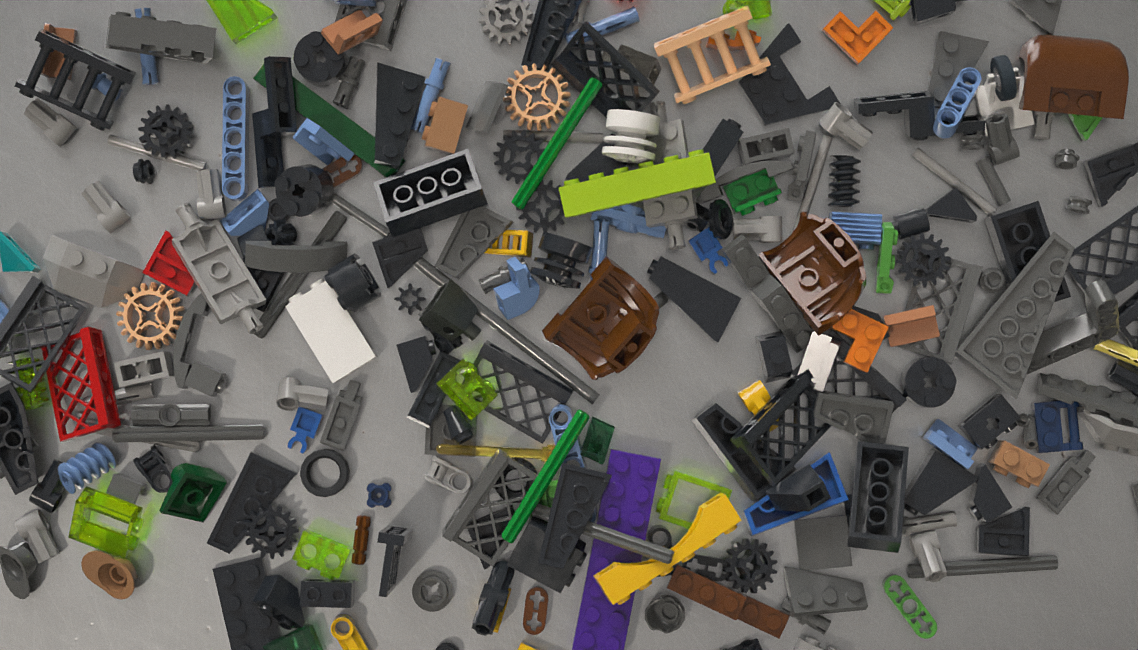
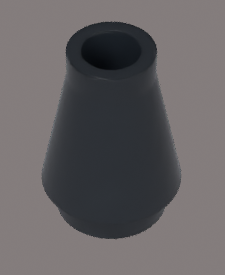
M456 405L443 411L451 440L455 441L457 445L475 436L473 433L474 428L461 414Z

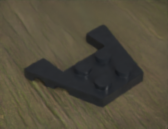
M790 23L782 29L760 56V59L768 57L771 65L766 67L767 71L755 76L752 73L748 74L738 83L764 126L829 110L835 102L841 104L830 86L813 97L806 99L780 56L801 43Z

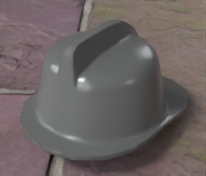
M25 541L9 548L0 546V565L5 583L14 596L19 599H26L30 593L28 578L34 572L37 565L30 546Z

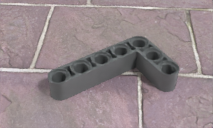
M1097 280L1085 289V314L1042 332L1027 374L1109 340L1119 332L1118 301L1104 280Z

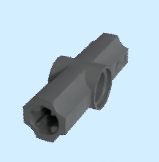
M133 404L131 420L133 426H210L211 408L210 404ZM170 408L175 409L177 412V418L173 422L166 418V412Z

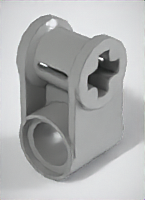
M432 456L433 462L427 474L423 475V479L457 494L466 493L470 490L473 480L469 473L453 466L452 463L438 456ZM462 475L466 478L467 485L464 489L455 487L454 479L456 476Z

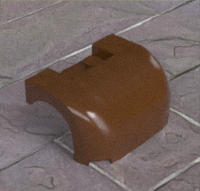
M1048 34L1037 35L1022 45L1019 57L1024 60L1025 77L1019 109L1124 119L1129 70L1126 58L1119 47L1111 42L1100 39Z

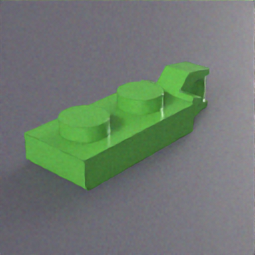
M882 222L875 291L876 293L891 294L894 281L889 273L890 269L894 270L895 255L892 254V246L897 245L898 231L894 230L891 222Z

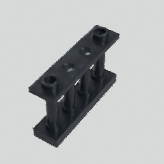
M41 29L35 38V41L40 43L39 47L41 49L27 81L19 79L14 87L19 88V93L29 98L39 97L91 121L90 125L96 129L104 131L106 128L110 130L114 122L107 119L113 103L121 86L125 85V83L131 84L136 72ZM57 50L64 54L63 58L65 60L51 91L48 92L37 87L36 84L50 53ZM80 61L88 65V73L75 102L72 103L61 98L60 95L74 63L77 64ZM104 72L111 76L112 83L98 114L83 107L98 74L101 75Z

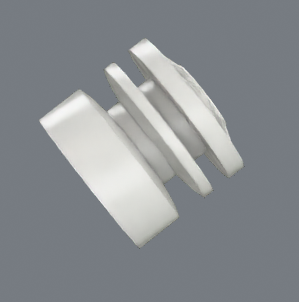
M608 110L606 128L616 132V136L604 137L603 141L614 146L602 147V155L626 163L654 162L655 154L645 150H654L657 145L646 140V137L658 135L661 118L638 111Z

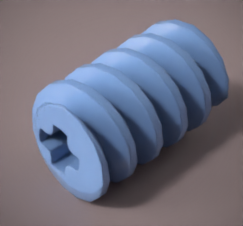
M96 442L91 448H86L83 453L80 452L75 455V458L71 457L68 459L67 463H61L58 466V475L65 489L70 494H74L76 492L75 486L79 489L84 487L83 480L90 484L93 482L92 476L98 479L101 477L100 471L104 474L109 472L108 465L114 469L116 467L115 458L105 445Z

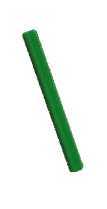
M593 77L589 79L512 199V204L517 208L524 209L602 87V83Z
M577 410L503 531L502 538L505 541L514 543L590 419L589 414L583 410Z

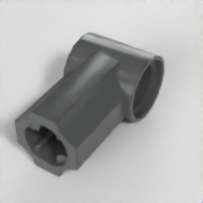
M1005 113L989 115L985 120L990 142L987 145V150L992 163L996 166L1020 157L1018 145L1012 137L1008 116Z

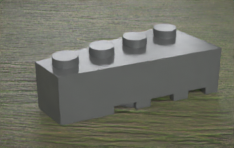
M116 12L115 15L111 14L108 20L105 48L207 64L213 59L217 28L182 24L179 21L167 20V22L159 21L157 18L150 16L136 18L131 17L130 13Z

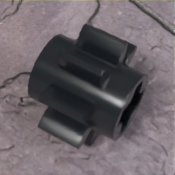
M285 219L274 220L273 224L268 225L269 228L265 234L272 245H294L293 242L296 241L297 232L291 223L286 224Z
M409 283L407 290L399 287L401 295L394 298V300L400 301L402 304L398 310L402 311L406 307L408 308L409 315H412L415 308L422 311L419 304L421 301H426V298L419 295L422 288L420 287L414 291L411 283ZM410 292H412L414 297H417V301H413L412 306H409L408 302L404 301V297H408Z

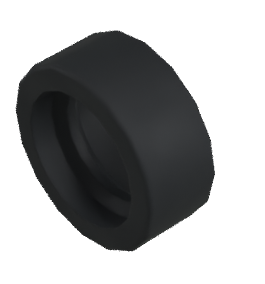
M330 449L312 452L305 458L300 471L304 487L308 492L319 497H328L340 492L346 486L350 474L348 462L340 453ZM328 458L335 461L339 466V479L332 487L322 488L312 481L310 475L311 467L318 459Z

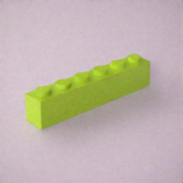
M700 149L688 152L689 157L679 159L678 155L663 158L664 163L654 165L653 161L638 164L639 169L629 171L628 167L613 170L614 175L604 177V173L590 175L588 181L580 183L579 178L564 181V186L559 187L565 218L717 184L710 153H704V150Z

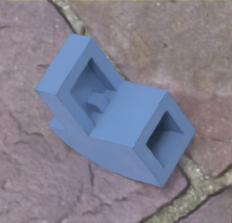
M516 257L506 260L511 281L493 288L498 309L507 320L530 310L536 303L540 291L539 284L530 275L526 264H521Z

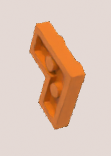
M840 11L822 31L858 65L893 27L875 11L858 28Z
M851 309L831 329L854 339L843 362L868 373L889 327Z

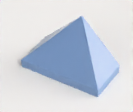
M257 189L228 213L225 218L221 219L220 222L231 236H242L259 225H262L265 231L269 202L260 190Z

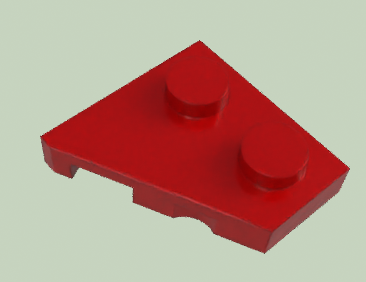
M165 230L142 273L189 297L196 283L172 245L173 236Z

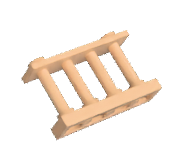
M748 6L654 43L657 56L663 55L664 58L668 59L681 91L674 94L676 103L681 101L683 104L690 103L697 99L696 95L751 73L755 76L767 71L766 67L771 65L768 57L760 59L747 27L749 24L748 20L752 19ZM733 26L735 29H738L751 62L738 69L735 66L723 35L725 34V29ZM708 36L715 40L727 73L715 78L711 74L700 46L702 43L701 39ZM686 45L687 48H691L704 81L691 88L677 57V49Z

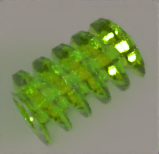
M31 357L16 360L17 367L32 363ZM34 358L35 362H39L40 358ZM33 368L19 371L20 380L28 385L35 377ZM42 378L38 384L43 382L45 379ZM37 385L32 394L19 386L16 388L17 392L22 394L20 397L25 404L26 411L44 407L43 404L50 400L49 397L41 396L42 393L47 391V387H39Z

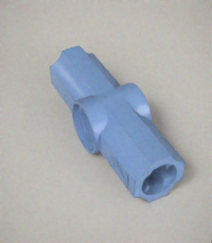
M628 204L594 212L590 219L592 221L594 219H602V221L606 219L610 221L609 225L615 226L618 230L634 234L642 233L662 239L666 231L665 226L647 227L645 211L642 208Z

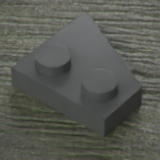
M1009 0L1017 9L1022 10L1027 18L1041 26L1046 34H1054L1062 0Z

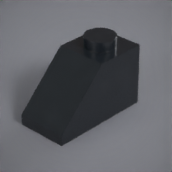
M427 336L396 345L411 393L418 392L434 362L433 355L437 354L433 340L428 341Z
M980 463L977 465L974 475L979 478L971 487L968 501L972 507L969 510L977 521L981 520L984 523H989L1011 509L1012 505L986 464Z

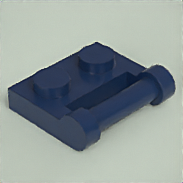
M1062 401L1032 403L1038 439L1037 453L1084 449L1083 442H1080L1077 413L1079 402L1074 401L1073 404ZM1060 408H1067L1070 443H1063Z

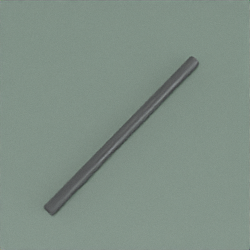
M423 257L414 266L440 287L450 280L449 277ZM460 287L477 306V316L588 402L593 404L600 394Z

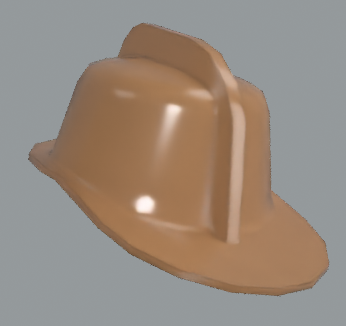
M91 551L83 556L81 562L82 571L91 582L116 599H127L133 594L134 582L138 576L130 560L120 556L113 558L102 551Z

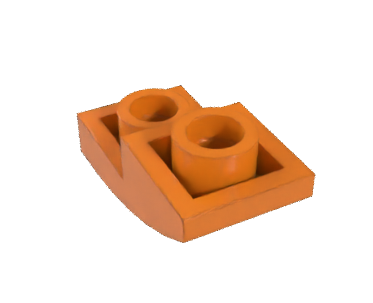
M749 30L756 47L759 45L761 37L756 36L757 32ZM738 31L735 34L734 40L729 39L730 35L723 34L730 51L745 50ZM709 36L706 48L718 50L715 40Z

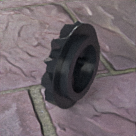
M716 199L710 203V210L707 211L709 216L707 222L710 224L709 230L713 232L714 238H719L720 240L727 239L733 228V214L726 201Z

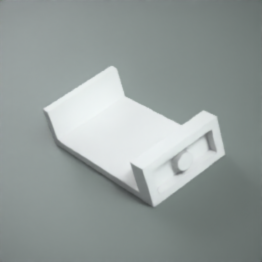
M320 279L309 286L311 290L304 295L299 292L289 298L290 303L285 307L330 380L336 384L378 356L367 343L348 310H344L337 300L339 296L334 288L332 289L326 281Z

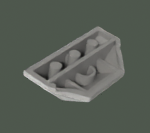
M54 235L51 236L43 256L54 290L100 308L125 299V293L134 296L131 288L137 287L139 289L145 275L140 268Z
M1078 407L1077 413L1094 440L1104 444L1103 449L1118 452L1120 447L1128 449L1129 455L1138 456V428L1133 427V421L1121 418L1119 422L1111 419L1110 414L1107 412L1096 410L1094 413L1085 410L1083 407Z

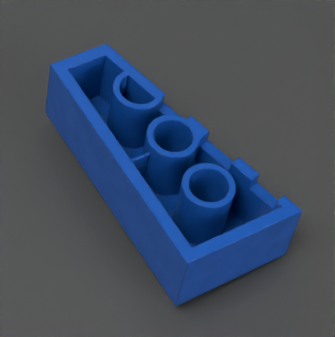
M830 452L810 466L823 480L831 498L811 511H776L769 496L766 495L742 513L751 537L848 500Z

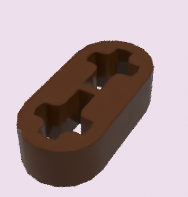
M353 155L350 159L352 162H358L355 166V172H352L350 169L345 172L341 171L348 166L347 160L342 157L322 168L331 175L337 172L340 173L333 178L334 189L361 174L363 163L358 156Z
M540 586L530 588L525 599L523 628L531 635L541 633L546 624L548 593ZM535 591H540V595L545 598L544 601L541 600L539 602L538 609L534 608V600L530 599V595H535ZM533 612L538 613L537 621L542 623L541 626L538 625L536 627V630H532L531 625L527 624V620H532Z

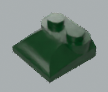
M189 463L180 464L171 472L172 484L159 511L162 514L204 522L227 481L223 476L210 468Z

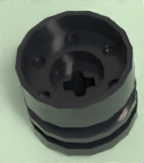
M543 232L538 248L548 255L547 258H534V262L544 265L543 269L531 267L530 274L535 275L545 283L560 288L580 289L581 282L571 279L572 275L584 277V272L575 268L576 263L588 264L593 248L569 238Z

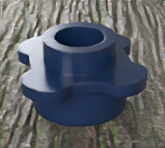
M389 483L382 485L368 484L366 488L369 492L367 505L371 508L375 506L389 507L392 503L389 498V492L392 489ZM377 493H381L380 498L377 497Z

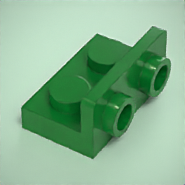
M766 169L722 187L734 215L741 213L742 216L756 211L754 206L764 203V206H768L779 201L777 196L782 194L774 177L770 178Z

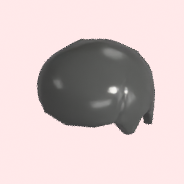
M664 594L654 598L645 610V621L649 628L662 631L665 634L679 629L685 620L684 606L678 598Z

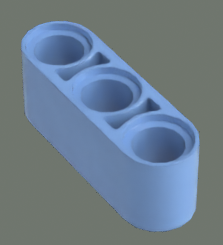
M968 67L961 70L940 107L933 125V131L938 137L943 139L952 137L972 103L982 79L980 72L975 68ZM953 101L960 102L962 105H957ZM942 121H948L951 124L947 125L944 124Z

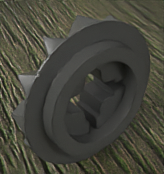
M436 571L421 574L415 580L412 588L415 603L421 609L429 612L445 608L453 594L449 579L444 574ZM437 582L440 583L437 592L442 598L433 595L426 600L428 590L423 584L432 587Z

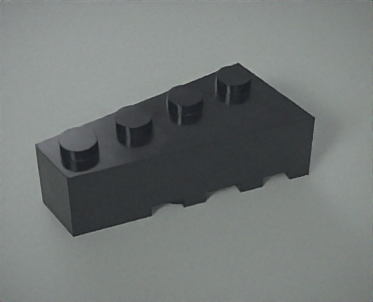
M717 403L710 405L691 419L751 500H758L767 493L766 490L773 487L742 447L736 448L732 443L731 439L743 427L738 420ZM756 441L752 447L758 455H763V442ZM770 449L769 456L778 457V453ZM769 460V470L774 476L778 473V461ZM793 466L790 469V471L778 483H780L782 480H784L797 469Z

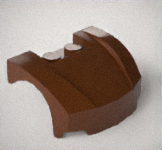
M801 212L796 229L784 242L758 254L759 259L769 274L784 287L789 297L803 312L804 319L818 336L835 325L853 308L866 286V273L860 251L851 237L827 217L823 219L814 214Z
M607 256L590 274L593 279L562 315L557 313L542 330L546 340L561 347L574 357L587 371L592 380H598V377L602 378L613 372L620 373L634 362L654 337L659 316V306L651 294L627 271Z

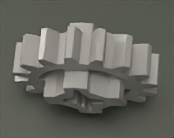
M483 0L487 7L479 9V12L484 15V17L479 18V23L486 24L482 31L483 33L490 31V40L496 36L498 37V44H501L503 39H507L508 44L511 45L512 38L515 37L519 42L521 41V33L528 34V30L525 27L532 26L533 24L530 19H527L533 16V11L526 10L530 6L529 1L522 3V0ZM503 1H509V3L506 5L498 4ZM519 8L523 14L522 22L516 17ZM490 12L496 17L493 26L489 21ZM509 12L511 20L505 19L503 22L501 14L506 15ZM505 29H513V30H514V31L509 32V33H502L503 30H505Z

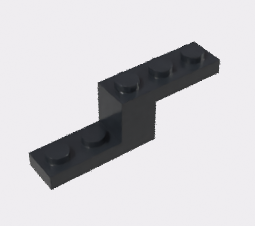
M268 56L264 58L268 109L252 113L258 188H275V180L284 172L281 137L297 132L291 57Z
M929 90L854 98L855 110L858 114H862L865 117L875 116L877 112L885 111L888 114H898L904 110L905 132L913 140L922 141L928 139V136H936L933 131L935 122L934 96ZM979 114L964 116L955 134L976 135L978 131L985 130V120ZM942 121L944 124H951L948 121Z

